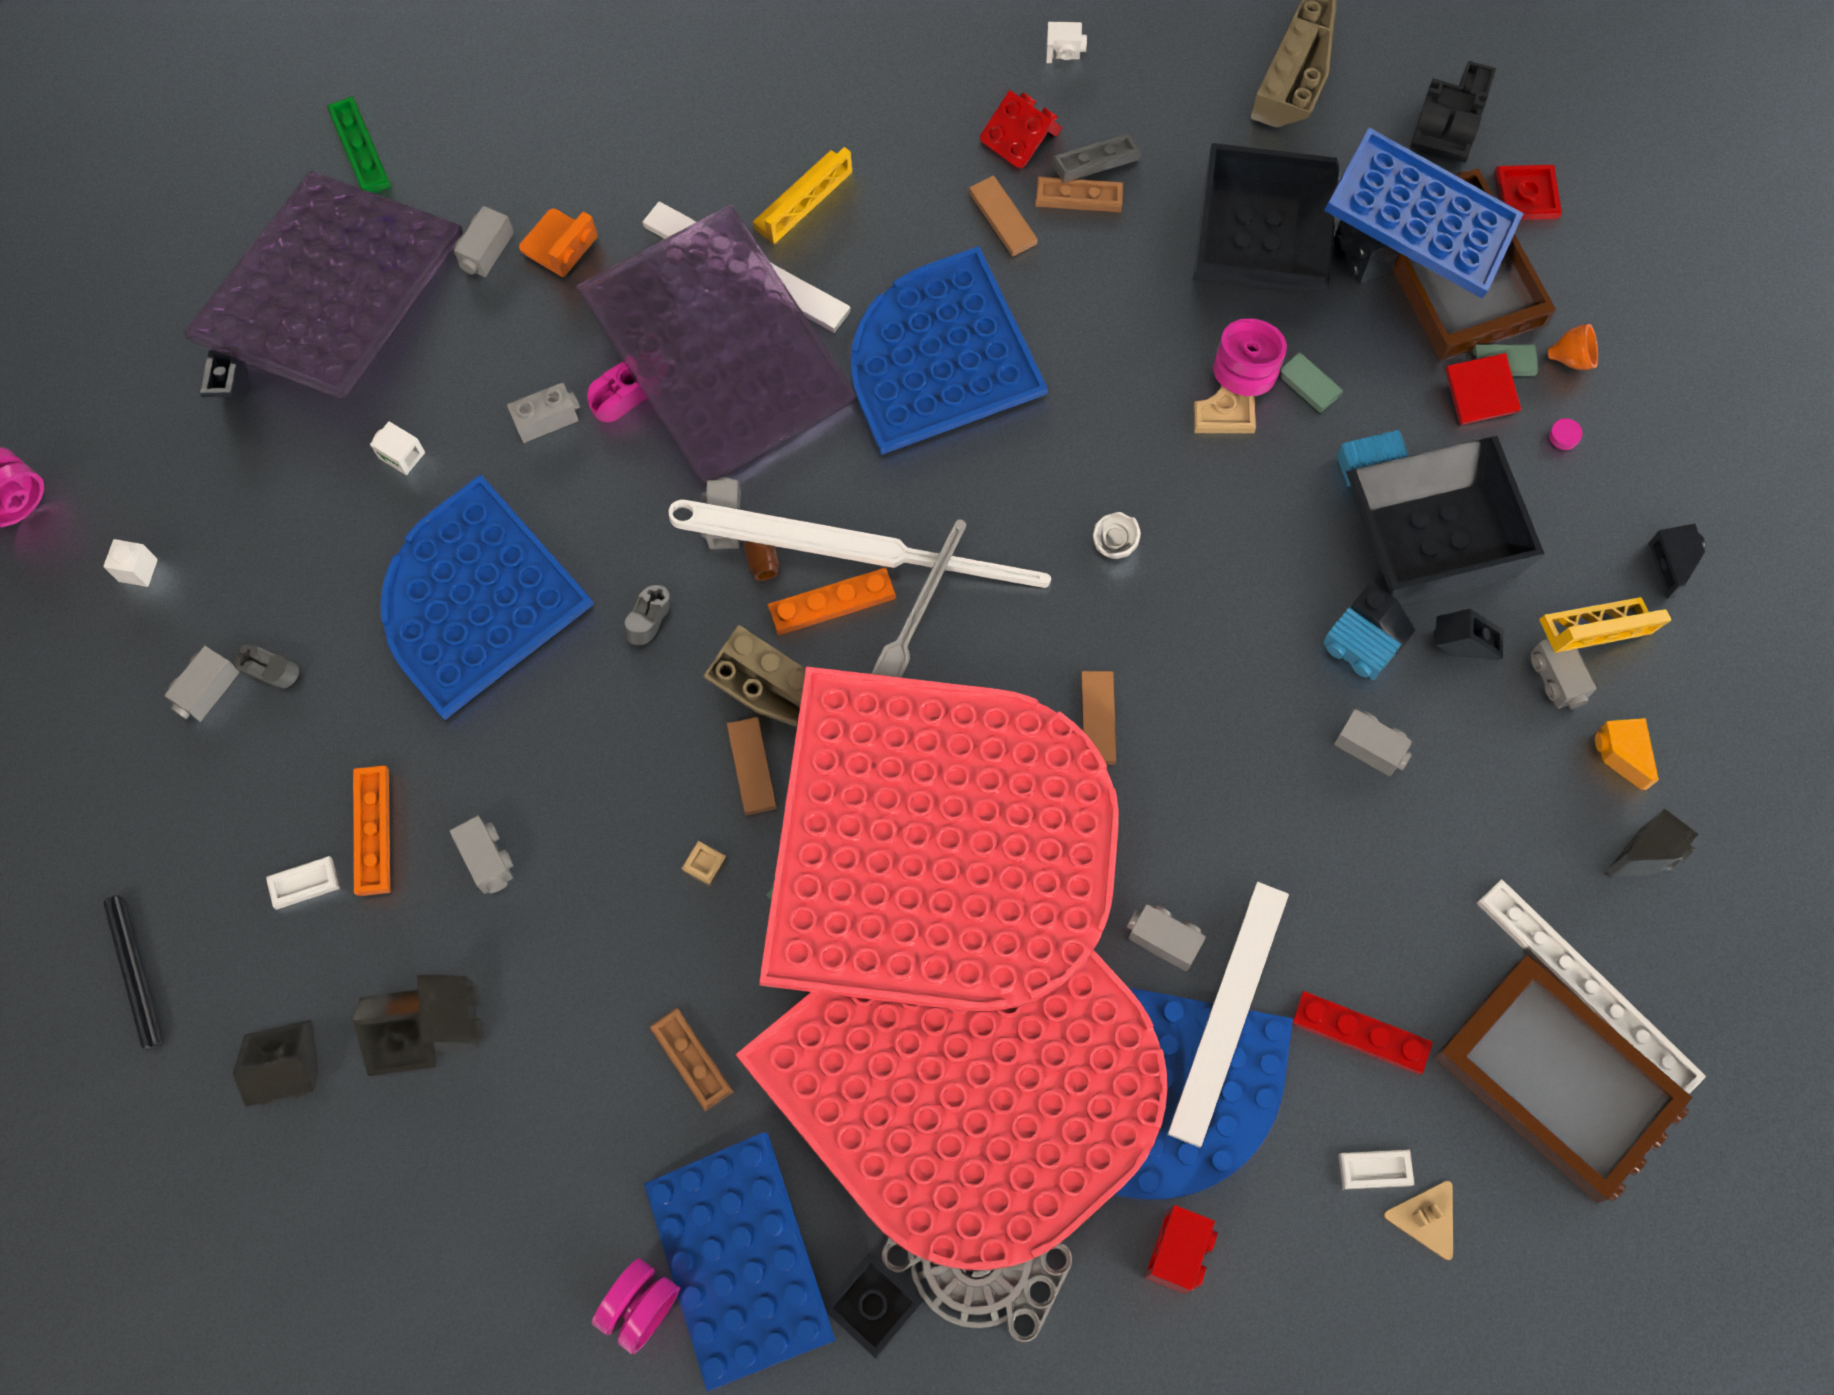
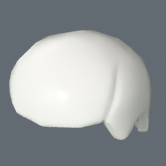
M1122 512L1103 516L1095 524L1093 532L1096 549L1104 556L1112 559L1128 557L1138 547L1141 537L1136 519Z

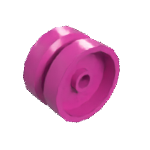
M1240 319L1230 323L1223 330L1213 365L1216 380L1230 392L1243 396H1259L1268 392L1277 381L1280 367L1286 354L1287 344L1285 337L1276 327L1265 321Z
M0 447V527L16 524L34 511L42 499L45 488L43 479L28 465H25L12 451Z
M641 1258L633 1261L616 1280L604 1297L592 1320V1325L605 1335H611L620 1329L617 1344L632 1355L637 1353L653 1335L671 1309L680 1291V1287L667 1277L659 1278L652 1284L655 1269Z

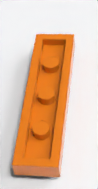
M885 567L769 603L768 608L779 636L894 600L896 595Z
M386 765L353 769L354 894L357 896L390 893L389 769Z

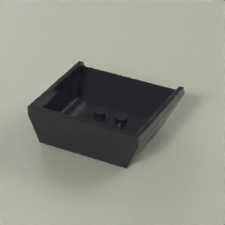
M1211 143L1203 188L1192 280L1276 291L1329 290L1335 216L1324 211L1339 183L1340 164L1338 159L1335 157Z
M1498 436L1346 471L1390 594L1398 600L1400 605L1515 578L1539 561L1545 554Z

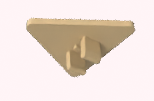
M1445 1181L1384 1212V1218L1428 1249L1445 1260L1453 1258V1185L1451 1182Z

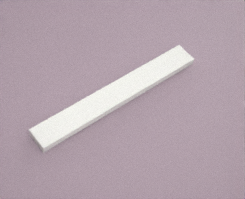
M660 201L643 221V226L647 230L833 333H836L851 312V308L847 304Z
M1502 879L1477 902L1543 969L1687 1093L1690 1094L1706 1077Z
M1257 882L1171 1122L1167 1134L1199 1148L1202 1146L1289 896L1286 892Z

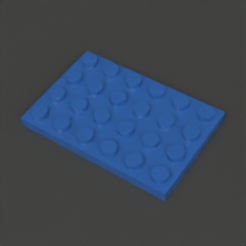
M1368 128L1324 211L1480 298H1483L1488 292L1524 214L1371 128Z
M768 1133L757 1134L644 1183L673 1282L680 1287L678 1298L706 1391L714 1390L836 1341Z

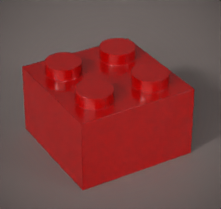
M1177 1205L1169 1208L1166 1211L1144 1278L1182 1294L1189 1293L1196 1289V1287L1200 1288L1207 1268L1201 1265L1204 1254L1207 1255L1208 1252H1212L1218 1232L1213 1230L1215 1221Z

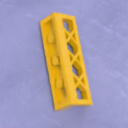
M846 147L837 154L830 150L752 222L753 228L771 243L775 244L852 173L851 151Z
M1642 597L1546 614L1539 621L1554 653L1650 635L1670 622L1671 618L1666 609L1648 612ZM1629 608H1634L1637 615L1627 616L1626 614ZM1604 613H1607L1611 617L1615 618L1605 621L1602 620ZM1581 617L1590 622L1589 624L1578 625ZM1554 622H1558L1567 629L1559 634Z

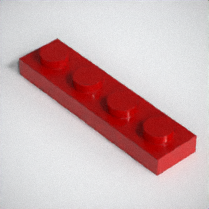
M1306 991L1301 993L1293 1016L1292 1025L1418 1075L1424 1072L1433 1041Z

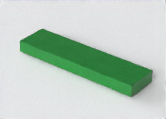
M353 96L326 105L364 196L367 197L392 187Z

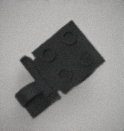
M1468 61L1459 86L1433 78L1410 148L1466 163L1481 122V115L1489 95L1496 68Z

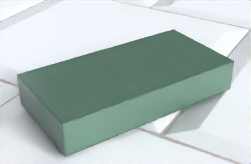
M1475 345L1473 349L1474 360L1506 353L1512 376H1536L1538 373L1536 345Z
M1300 352L1280 368L1278 376L1319 413H1322L1342 395L1343 390Z

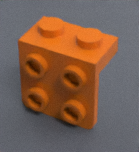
M555 208L549 209L519 244V249L522 254L564 278L598 238L593 217L583 211L574 220Z

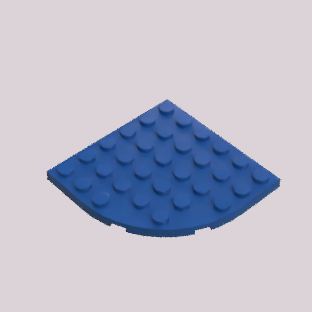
M979 246L926 264L899 277L893 282L892 287L874 299L861 318L855 332L851 357V375L854 392L881 455L1047 395L1048 392L1044 379Z
M480 474L429 512L408 532L404 538L405 543L400 548L398 554L393 555L385 575L381 595V620L384 624L388 646L395 660L445 721L591 608L594 603Z
M1129 988L1149 1015L1154 1025L1153 1029L1158 1038L1160 1048L1163 1050L1167 1070V1098L1162 1125L1148 1157L1135 1175L1114 1196L1138 1200H1169L1196 1194L1215 1186L1236 1172L1252 1157L1267 1137L1276 1119L1282 1100L1293 1018L1248 1011L1204 1141L1199 1148L1167 1134L1214 1003Z

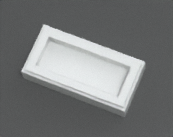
M330 856L266 877L272 906L276 910L340 889L334 862Z
M1410 1150L1339 1154L1343 1190L1414 1185Z

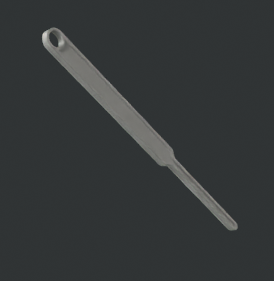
M959 519L955 522L897 641L884 646L871 674L902 677L910 660L907 646L966 528L964 520Z

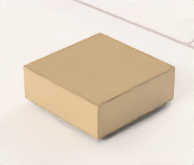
M698 841L681 869L683 872L711 886L726 862L727 857Z

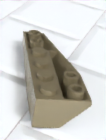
M1301 0L1257 92L1250 119L1278 128L1310 117L1329 75L1337 0Z
M738 624L703 675V678L756 713L797 727L806 669Z

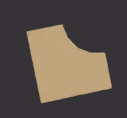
M1221 386L1217 393L1210 398L1194 402V433H1255L1254 396L1235 394Z

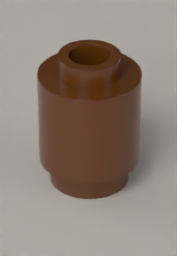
M745 541L743 548L750 574L754 575L757 581H767L775 578L779 573L778 568L780 567L775 546Z

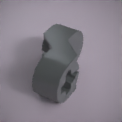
M652 585L645 588L638 595L632 612L625 619V639L629 643L634 645L647 644L657 634L662 619L670 610V592L668 589L660 585Z
M254 645L241 647L234 657V666L237 670L279 688L290 687L296 681L299 674V668L295 663L281 655Z

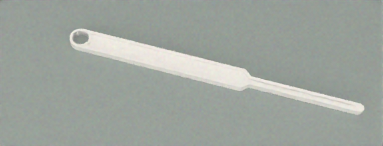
M689 500L675 501L669 508V520L674 527L892 568L903 563L933 568L939 556V553L907 548L897 538ZM679 508H687L693 513V516L689 520L679 521L674 518L673 513ZM951 556L945 568L948 571L1041 588L1048 587L1051 581V576L1048 573Z

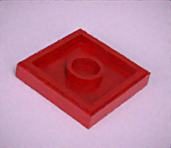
M1555 165L1496 167L1494 173L1498 200L1524 213L1521 220L1560 218L1562 210Z
M1506 353L1453 364L1445 368L1460 426L1521 411Z

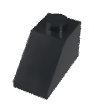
M239 349L208 351L200 390L202 398L245 396L249 373Z
M1696 524L1659 530L1649 542L1668 599L1674 598L1686 585L1705 553V541L1703 536L1699 534Z
M1372 581L1351 606L1356 612L1402 644L1396 655L1416 631L1398 600Z
M1472 609L1436 616L1434 639L1436 646L1453 656L1493 660L1503 659L1502 628Z

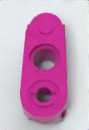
M647 352L635 360L629 357L603 373V376L594 380L589 386L587 394L588 404L593 416L603 422H613L661 388L660 383L666 379L669 372L665 356L658 352ZM630 381H635L631 385H626V383Z

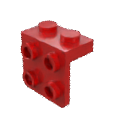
M1009 89L981 132L980 141L1014 166L1022 169L1026 166L1046 134L1050 132L1057 137L1063 127L1055 122L1058 116L1045 107L1042 111L1035 108L1034 105L1037 101L1022 92L1019 96Z

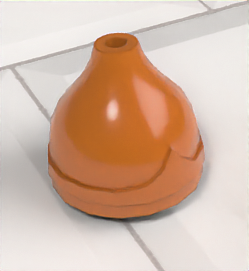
M1589 323L1581 324L1565 332L1557 343L1548 348L1549 359L1559 361L1569 368L1576 370L1596 368L1598 364V345L1592 325Z

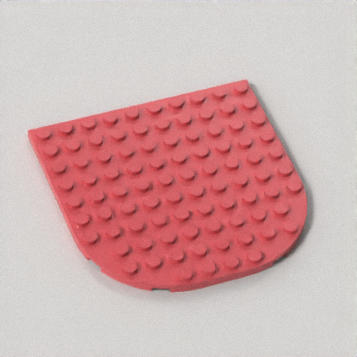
M806 666L762 960L760 986L967 1011H994L1017 1007L1035 1001L1061 986L1080 969L1096 947L1106 926L1112 904L1119 810L1116 791L1106 769L1107 765L1097 747L1060 711L1057 713L1047 706L1038 703L1037 699L1017 692Z
M1094 950L1080 969L1052 992L1035 1001L1003 1010L967 1011L811 992L735 1054L741 1064L882 1233L915 1256L931 1263L962 1270L986 1271L1015 1266L1039 1257L1060 1244L1115 1195L1139 1170L1155 1143L1166 1108L1167 1070L1163 1050L1160 1048L1158 1038L1153 1029L1154 1025L1140 1001Z

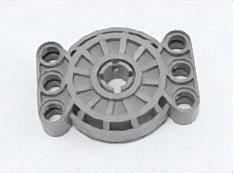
M888 1238L882 1251V1260L891 1272L899 1274L911 1269L912 1278L920 1296L929 1308L944 1320L961 1327L977 1329L997 1326L1007 1321L1010 1336L1015 1341L1021 1343L1033 1340L1040 1332L1072 1264V1254L1069 1248L1061 1243L1051 1249L1060 1251L1065 1257L1064 1267L1060 1270H1053L1048 1267L1046 1255L1049 1251L1022 1264L979 1272L948 1268L931 1263L908 1252V1259L905 1264L894 1266L889 1263L888 1254L892 1248L899 1245L890 1238ZM923 1263L924 1270L917 1273L916 1265ZM926 1279L930 1289L936 1295V1299L933 1302L924 1292L920 1283L921 1280ZM1041 1282L1048 1287L1049 1298L1046 1302L1037 1303L1031 1298L1030 1288L1032 1284ZM943 1303L950 1309L961 1313L960 1320L947 1315L938 1307ZM1005 1308L1006 1315L999 1318L997 1311ZM990 1314L992 1320L981 1323L967 1321L968 1315L982 1316ZM1019 1315H1026L1033 1321L1034 1328L1028 1336H1020L1014 1330V1320Z

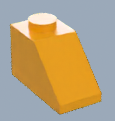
M1646 718L1607 721L1597 731L1595 746L1597 751L1601 752L1602 761L1640 790L1649 789L1659 780Z

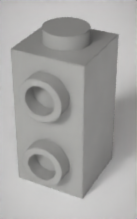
M482 206L479 213L473 216L469 228L463 237L457 240L454 249L459 266L469 274L476 273L483 277L487 276L514 234L509 217L485 206Z
M563 383L507 404L523 443L579 421L575 412L576 409L580 408L573 391L567 393Z
M726 477L707 480V492H702L701 503L741 510V492L738 480ZM701 533V537L707 539L709 549L740 548L739 539Z
M1547 639L1539 642L1531 652L1532 665L1536 672H1540L1545 682V692L1548 698L1554 701L1557 709L1569 706L1570 709H1575L1589 702L1588 697L1597 688L1577 649L1554 653Z
M204 646L200 652L193 655L184 672L171 682L164 696L173 703L170 709L184 719L192 716L201 722L240 671L230 661Z
M1355 709L1334 745L1391 777L1397 768L1403 771L1412 756L1407 750L1413 741L1408 739L1401 730L1394 727L1389 728L1381 724L1371 713L1366 711L1360 712Z
M478 815L449 831L476 886L484 894L487 892H498L507 886L508 881L514 879L509 868L514 866L505 849L499 850L495 841L500 839L492 822L486 824Z
M1146 904L1142 913L1136 910L1127 925V928L1132 930L1128 940L1187 972L1206 936L1200 934L1201 929L1190 922L1184 921L1181 923L1171 918L1172 914L1158 905L1151 907Z

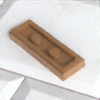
M994 175L969 187L970 196L1012 257L1037 245L1038 238Z
M1038 177L1035 207L1121 213L1124 182L1075 179L1063 183L1061 178Z
M1082 671V731L1097 747L1106 765H1115L1113 671Z
M758 717L727 723L745 815L776 810L777 806Z
M678 1008L649 1027L705 1112L734 1092Z

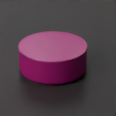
M1560 419L1550 429V442L1558 449L1571 450L1581 440L1583 435L1582 428L1572 419Z

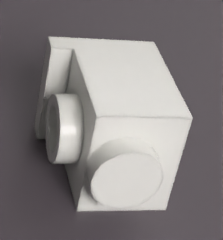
M1048 22L1046 63H1052V59H1080V52H1086L1087 35H1082V23Z

